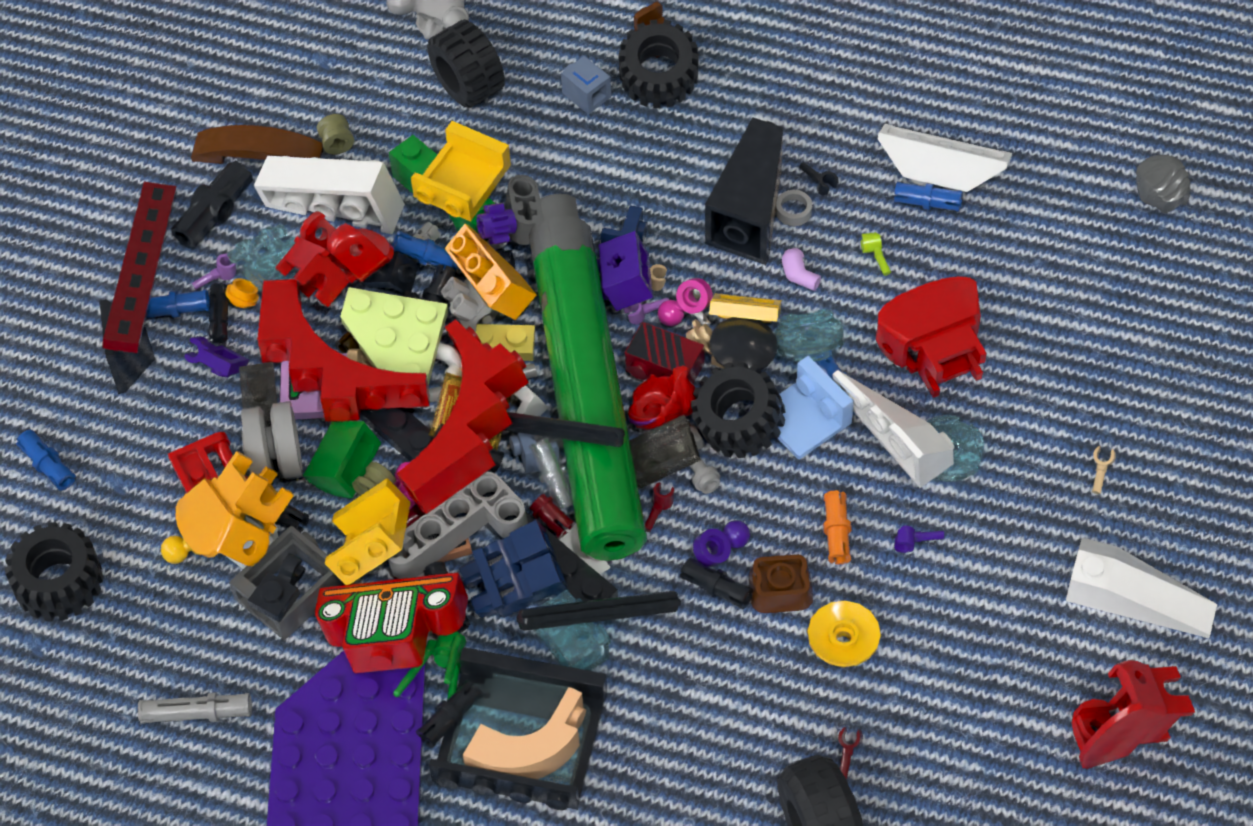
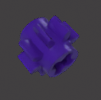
M503 203L483 206L484 213L478 214L476 219L480 237L482 239L489 238L490 245L510 242L508 234L516 233L517 229L513 210H504Z

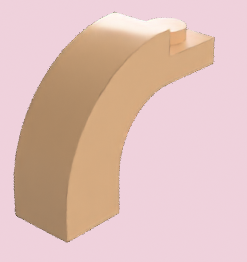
M568 687L548 723L540 730L529 735L509 736L480 724L463 753L464 764L466 766L533 779H540L562 767L580 746L578 728L586 714V709L583 708L582 693Z

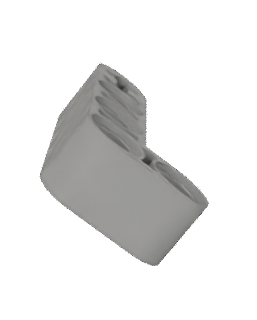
M485 472L406 528L402 551L388 559L392 573L398 579L419 576L426 566L440 560L487 523L501 537L506 538L510 536V532L528 524L522 500L498 475ZM487 492H495V494L490 497H483V495ZM459 513H468L463 518H454ZM510 515L518 516L516 519L511 521L504 520L506 517ZM431 534H439L435 539H426Z

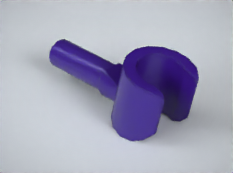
M902 526L895 537L894 549L901 553L912 552L915 542L944 539V531L915 532V529L911 526Z

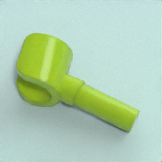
M876 232L862 234L860 242L862 253L873 252L883 275H889L891 270L883 256L880 234Z

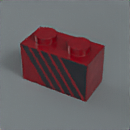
M642 322L625 351L626 372L640 380L648 379L650 374H654L657 377H670L673 373V368L683 365L689 369L687 378L694 384L704 366V345Z

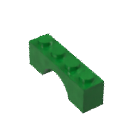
M411 135L389 152L392 177L413 194L411 177L414 173L423 175L437 154L415 135ZM487 198L471 222L461 217L448 215L457 232L464 224H467L478 233L477 215L484 213L483 206L496 203Z

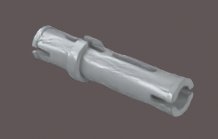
M213 692L203 697L139 700L138 719L140 724L194 719H209L210 722H218L219 718L251 717L252 715L250 693L218 695L217 692Z

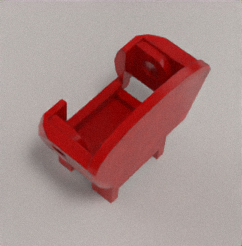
M316 211L303 221L300 228V237L296 236L294 239L295 244L275 269L283 276H286L294 267L300 269L294 276L298 281L299 291L309 298L317 289L318 291L314 297L328 308L349 282L353 283L355 280L363 282L391 261L394 249L391 243L379 233L364 228L356 229L347 223L340 225L336 229L325 219L326 216L323 213ZM318 228H321L322 235L317 239L315 232Z
M970 277L942 278L896 296L878 312L876 342L880 350L895 365L901 368L907 366V370L911 374L918 372L933 398L940 394L938 384L971 372L975 381L982 379L983 371L979 365L985 363L987 353L977 338L981 319L977 282ZM909 347L914 352L918 351L917 362H914L909 354Z
M1131 659L1117 663L1109 671V678L1118 677L1122 688L1109 702L1100 699L1085 701L1073 712V734L1080 750L1079 761L1082 768L1089 769L1127 757L1139 744L1167 742L1170 739L1168 730L1181 716H1192L1195 713L1189 695H1171L1164 688V683L1176 682L1181 678L1176 666L1150 668L1148 664ZM1118 708L1119 712L1111 717L1109 711ZM1091 725L1095 726L1098 730L1094 731L1091 728Z

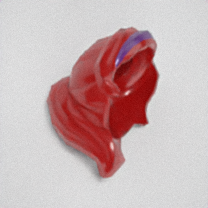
M683 365L673 368V373L670 377H657L654 374H650L649 378L632 393V404L628 410V420L630 423L635 424L636 428L643 430L668 427L679 417L691 415L693 413L691 401L696 400L693 395L695 386L687 378L689 369Z

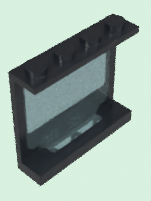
M463 647L459 659L462 674L457 690L469 679L474 682L471 687L474 688L477 685L482 690L484 696L464 714L463 722L458 727L453 726L444 735L437 760L431 759L429 763L432 781L448 789H455L459 786L473 789L474 792L484 796L499 794L509 796L512 800L520 803L535 801L545 803L548 807L556 810H566L567 808L578 810L608 691L607 675ZM568 687L582 693L583 708L586 709V714L578 728L580 746L574 755L553 773L540 779H533L466 766L464 764L463 753L480 724L509 736L529 735L540 730L548 723Z

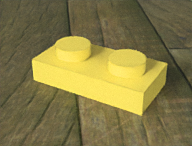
M477 324L476 333L482 345L487 342L494 348L501 343L510 353L515 350L524 361H533L535 325Z

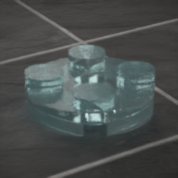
M821 309L815 313L801 315H784L780 318V326L775 332L779 354L784 357L785 352L794 355V361L798 362L807 356L814 362L827 359L833 355L832 349L838 345L841 349L844 345L843 326L839 320L834 318V313L828 309Z
M940 415L926 421L938 433H946L953 442L954 447H957V450L953 453L954 464L931 481H959L978 472L984 452V441L980 431L972 423L969 426L964 422H960L961 418L954 415Z

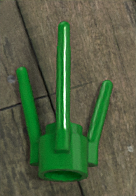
M456 631L449 635H439L437 640H428L423 664L419 667H412L408 671L393 695L399 697L429 657L433 655L435 663L442 668H446L444 683L449 684L448 700L457 689L460 670L459 659L463 647L466 646V638Z

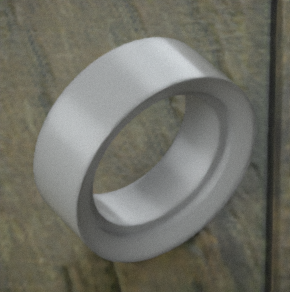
M788 190L777 198L776 216L783 224L800 226L811 218L812 200L805 192ZM789 200H798L805 204L806 209L799 214H789L783 210L782 205Z

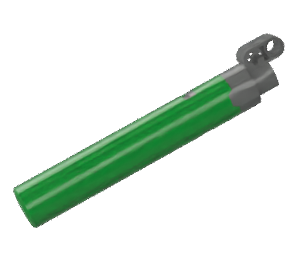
M516 175L508 183L504 209H512L516 218V233L509 234L510 238L518 244H530L559 419L617 427L625 431L624 443L621 447L562 439L580 549L586 556L597 560L612 561L623 559L639 551L647 541V534L607 314L602 297V287L591 227L579 218L575 197L568 194H552L540 199L536 181L527 175Z

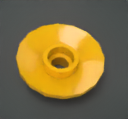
M850 601L831 602L819 608L811 617L807 630L809 645L816 656L828 664L839 667L857 666L870 659L877 650L881 637L879 623L872 612L862 605ZM844 636L847 637L850 641L840 642L837 639L839 637Z

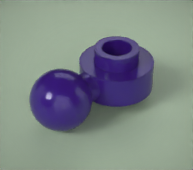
M739 520L728 522L723 531L713 528L708 529L694 539V555L705 566H717L728 559L731 548H742L749 542L750 529L747 524Z

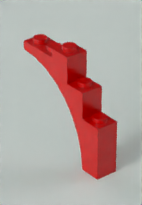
M296 279L263 281L257 337L262 363L289 361V374L293 392L321 391L320 399L325 422L360 420L361 409L429 406L430 394L426 373H406L378 369L347 358L329 347L315 334L305 319Z
M456 319L446 325L445 329L461 355L462 380L459 396L449 418L437 436L414 460L396 473L409 497L425 514L431 512L495 466L489 453L493 450L489 440L512 424L506 411L510 408L506 399L529 383L523 372L526 364L515 350L510 353L501 343L494 348L487 342L482 345L477 333L470 326L465 329Z

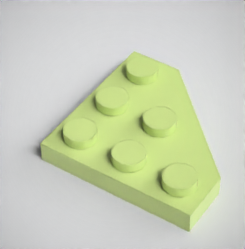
M349 287L340 316L341 321L347 331L357 341L359 348L373 368L395 372L426 373L429 385L448 314V305Z

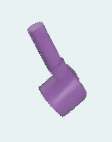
M225 253L218 256L216 268L192 282L195 290L214 279L231 280L234 278L236 263L230 265L231 255Z
M664 298L643 305L640 302L623 310L625 313L636 311L628 315L629 322L636 325L644 320L645 314L657 310L664 301L669 299Z

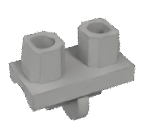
M452 276L441 290L443 297L451 303L449 308L451 313L458 317L465 329L470 326L476 332L477 324H489L497 316V311L487 305L468 279L462 282Z

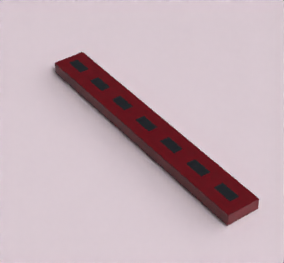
M145 181L143 183L103 337V349L138 353L175 201L176 186Z

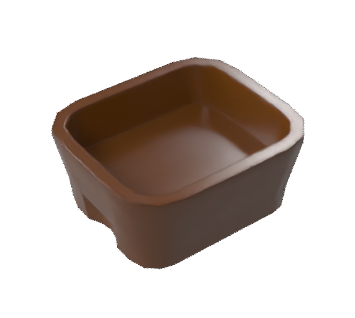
M799 554L757 558L754 561L749 572L748 582L749 587L754 590L751 604L756 611L760 613L801 611L810 607L813 603L811 574L804 556Z

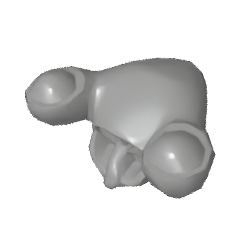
M387 0L386 2L388 9L393 14L404 15L412 11L416 12L417 28L426 40L460 20L466 19L469 21L464 0Z

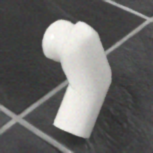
M440 343L436 359L444 361L449 366L445 370V376L448 377L449 381L453 383L460 382L462 380L461 355L455 347Z

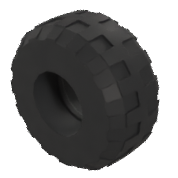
M821 755L810 756L785 766L782 773L778 776L777 789L788 826H863V820L853 792L839 766L832 758Z

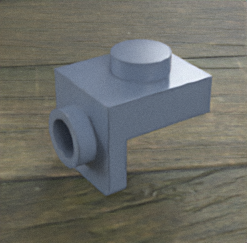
M514 432V435L509 436L512 453L514 456L520 455L526 473L546 471L559 464V446L557 441L537 445L532 434Z

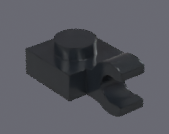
M289 553L281 564L278 576L267 572L247 600L250 607L280 623L300 595L298 587L294 585L300 580L306 570L305 567L300 565L302 559Z

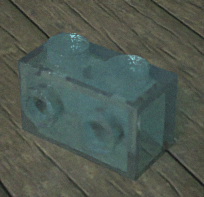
M565 590L541 606L583 601L580 598L575 600L569 591ZM593 622L534 629L535 633L562 666L591 671L609 659V643H611V640L604 627L600 624L595 626Z

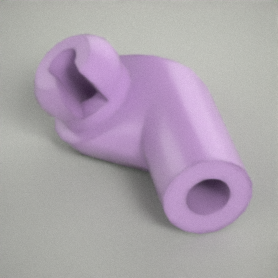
M792 248L786 250L782 256V265L786 278L793 283L816 291L820 284L821 276L805 269L803 262L804 254L800 249Z

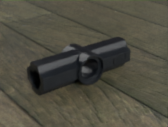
M236 160L229 162L209 186L203 184L195 190L191 198L190 207L171 228L172 236L181 245L189 249L190 247H195L215 223L223 224L232 214L235 200L253 181L252 173L246 169L244 164Z

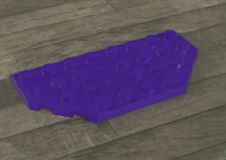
M343 650L275 709L266 826H419L423 742L422 738L416 734V730L424 725L426 663L399 697H395L393 695L395 689L411 668L354 673Z

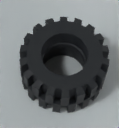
M466 19L460 20L428 40L427 50L432 68L446 92L461 106L471 108L505 86L503 67L495 48L487 36L472 22Z
M650 20V25L646 26L643 22L637 25V31L631 29L627 33V39H623L620 44L621 50L619 51L618 58L620 80H622L624 91H629V97L634 101L639 98L640 105L646 107L649 102L653 103V108H660V103H666L667 108L672 107L676 99L680 103L684 101L686 93H692L694 83H697L698 47L696 42H692V35L689 31L683 33V26L676 24L673 27L671 26V21L664 20L663 24H657V20ZM653 56H665L676 63L672 69L661 73L651 72L641 64Z
M732 362L724 364V369L719 370L716 367L711 370L712 376L709 378L704 376L700 380L702 387L695 388L693 395L696 400L691 401V408L694 412L692 416L707 443L716 452L722 451L724 456L730 458L733 453L738 458H746V453L748 452L755 456L760 454L759 448L764 446L768 449L772 445L770 441L772 437L778 439L781 434L778 426H784L785 424L783 413H786L785 406L778 390L765 371L762 372L754 364L749 368L746 362H739L736 367L733 366ZM743 400L754 401L751 410L743 417L735 420L723 419L727 409L736 402Z
M50 522L48 527L42 528L41 524L33 527L35 531L30 534L25 531L20 535L22 540L20 542L14 541L11 545L12 553L7 554L5 559L7 564L5 574L21 608L25 612L29 610L31 616L37 619L43 615L45 621H53L54 617L58 616L60 621L68 619V614L74 613L75 616L81 614V608L84 605L90 607L94 603L92 596L99 595L101 591L99 583H103L102 567L89 537H85L84 532L78 527L73 530L71 524L63 523L61 527H58L56 522ZM53 565H70L68 570L57 578L50 580L38 579L44 570Z

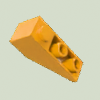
M464 224L444 248L491 309L516 320L537 296L525 279L469 225Z

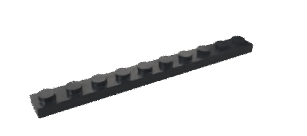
M405 408L360 410V419L410 462L429 445L434 437V433ZM487 492L483 495V497H490L494 495L495 492ZM526 512L528 523L536 520ZM510 515L506 517L504 520L511 521L516 519L518 516ZM489 523L485 525L500 540L504 539ZM546 529L557 557L556 560L559 562L570 590L564 593L567 598L574 603L618 597V589Z

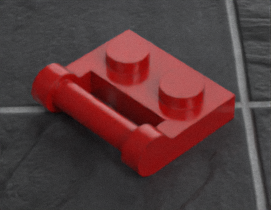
M225 432L214 433L167 454L186 494L205 478L212 480L215 477L218 479V475L207 454L211 452L217 453L224 468L233 457L229 447L231 442Z

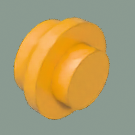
M242 278L234 279L225 291L230 302L239 308L255 306L259 299L257 294L258 287L253 282Z

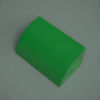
M332 421L303 477L326 493L343 498H353L356 491L352 483L358 476H364L366 473L365 468L372 462L381 445V441L364 421Z

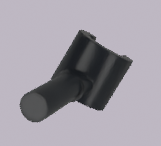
M805 162L800 164L799 168L818 183L817 192L820 195L824 196L829 193L830 188L825 183L830 184L833 188H837L838 176L835 173L825 171L821 174Z

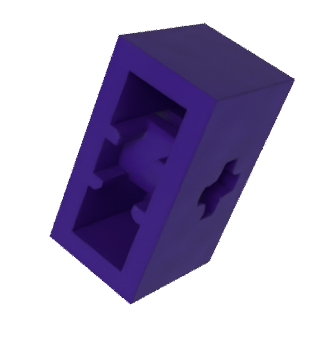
M633 231L599 244L600 258L597 259V265L602 276L603 299L605 301L610 300L615 310L618 311L653 298L649 253L637 232Z

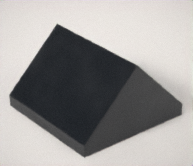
M106 299L99 300L103 337L112 303ZM145 325L138 353L105 349V356L118 394L126 393L155 360Z

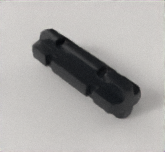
M213 283L210 286L209 340L214 344L218 342L225 343L228 339V298L225 294L227 288L225 283Z

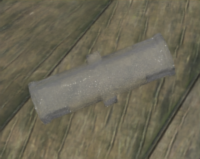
M550 437L529 445L541 472V475H539L541 483L545 482L550 496L554 498V503L560 509L573 505L571 489L564 475L567 470L564 465H560Z

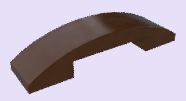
M228 125L198 132L191 160L194 162L223 164L225 156L266 160L267 156L316 157L321 159L323 145L320 141L288 130L257 125Z

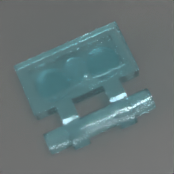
M283 224L273 228L271 226L259 231L257 237L251 240L244 239L236 244L235 249L227 253L229 260L233 264L240 260L246 262L242 265V275L261 291L263 290V281L287 280L295 276L300 270L294 267L286 276H283L275 269L295 244V237L285 242L280 239L287 235V230ZM266 247L268 251H266L265 253L260 255L257 252L260 249Z

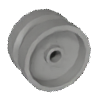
M291 401L274 403L270 409L271 426L269 427L265 413L260 406L243 408L241 410L242 442L245 456L253 461L249 467L250 474L254 472L259 475L265 466L274 470L273 459H277L280 474L285 480L303 477L301 450Z

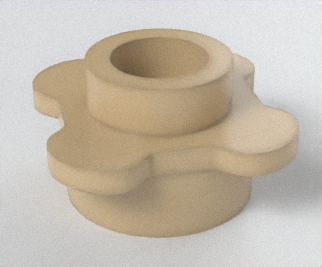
M695 319L692 321L694 328L686 333V338L703 344L704 353L708 352L712 355L709 350V342L713 331L708 325H701Z

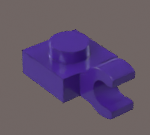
M203 336L190 338V342L198 347V354L195 352L185 353L184 357L188 362H201L211 367L212 373L221 377H230L231 375L246 371L249 359L223 345L215 346Z

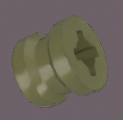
M341 114L328 115L317 124V132L322 138L323 148L329 154L338 155L344 153L355 142L352 132L348 130L349 123L345 116Z
M371 462L365 468L366 473L364 476H358L352 485L357 494L361 496L386 478L393 484L396 482V479L387 468L377 462Z

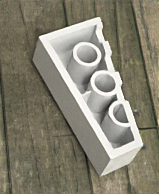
M267 156L254 184L265 207L306 215L307 211H319L326 216L325 219L334 222L336 217L353 220V226L366 229L368 224L381 226V232L393 234L405 205L384 162L375 160L358 161L320 159L316 157Z

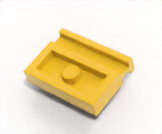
M715 293L710 301L709 315H718L719 318L723 319L737 317L756 319L763 323L777 322L782 300Z

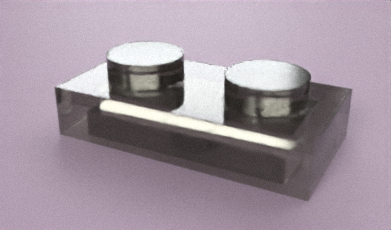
M273 362L239 367L243 408L260 406L265 413L268 427L271 426L270 409L274 403H278Z

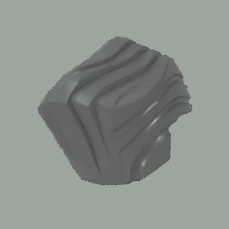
M1155 155L1145 159L1136 170V184L1141 201L1156 207L1161 213H1168L1181 204H1187L1191 195L1189 174L1179 159H1175L1172 155Z

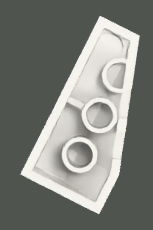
M839 370L832 374L833 381L854 400L853 412L919 488L954 464V444L946 433H938L930 423Z
M1082 538L1066 597L1067 602L1205 638L1210 637L1217 607L1216 603L1117 546Z

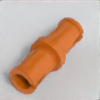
M838 490L829 491L824 494L826 521L823 523V530L828 537V561L832 564L834 562L835 564H845L851 561L848 534L852 531L851 521L847 519L846 493L843 491L839 493Z

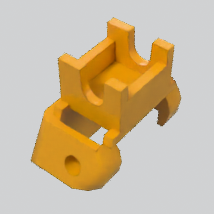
M236 451L218 479L215 477L212 480L205 478L179 499L175 514L177 527L186 543L194 552L207 558L215 557L218 553H221L252 567L266 555L270 544L269 532L274 533L277 528L274 525L294 494L283 487L277 493L271 485L277 473L266 466L259 475L252 472L249 478L246 479L244 475L253 461L251 458ZM246 514L259 520L264 529L245 521ZM247 541H253L249 548L243 549Z

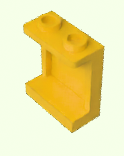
M451 121L445 129L447 143L423 175L414 173L411 177L413 196L424 204L434 205L445 210L451 216L461 217L471 222L510 168L509 145Z
M388 478L333 515L332 522L346 535L344 545L326 556L324 563L345 585H350L402 551L410 501Z

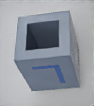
M585 56L575 63L569 64L561 72L562 94L587 114H590L611 98L610 76Z

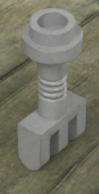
M694 425L686 428L689 439L685 437L681 430L674 433L677 444H674L669 436L661 438L662 444L672 461L684 456L695 473L692 483L697 490L708 494L719 487L720 474L718 470L713 466L707 467L696 451L703 448V438Z

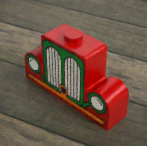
M458 572L325 587L319 589L315 617L327 642L332 646H342L354 673L419 667L423 664L429 631H433L437 635H449L459 630L463 625L468 595Z

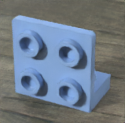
M809 356L799 361L796 383L780 393L786 413H783L785 418L784 426H778L781 432L778 440L797 459L803 458L852 423L854 400Z

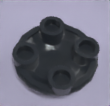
M732 317L722 321L713 330L709 342V350L717 363L725 367L724 364L732 362L734 367L739 362H746L749 368L754 364L760 369H764L776 358L778 345L775 334L762 321Z

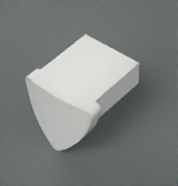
M527 386L514 393L522 402L516 413L541 416L548 409V406Z

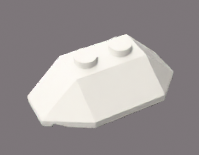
M884 124L878 134L879 142L901 175L911 179L914 184L922 186L930 183L943 186V189L968 192L1005 170L1012 157L1010 152L990 149Z

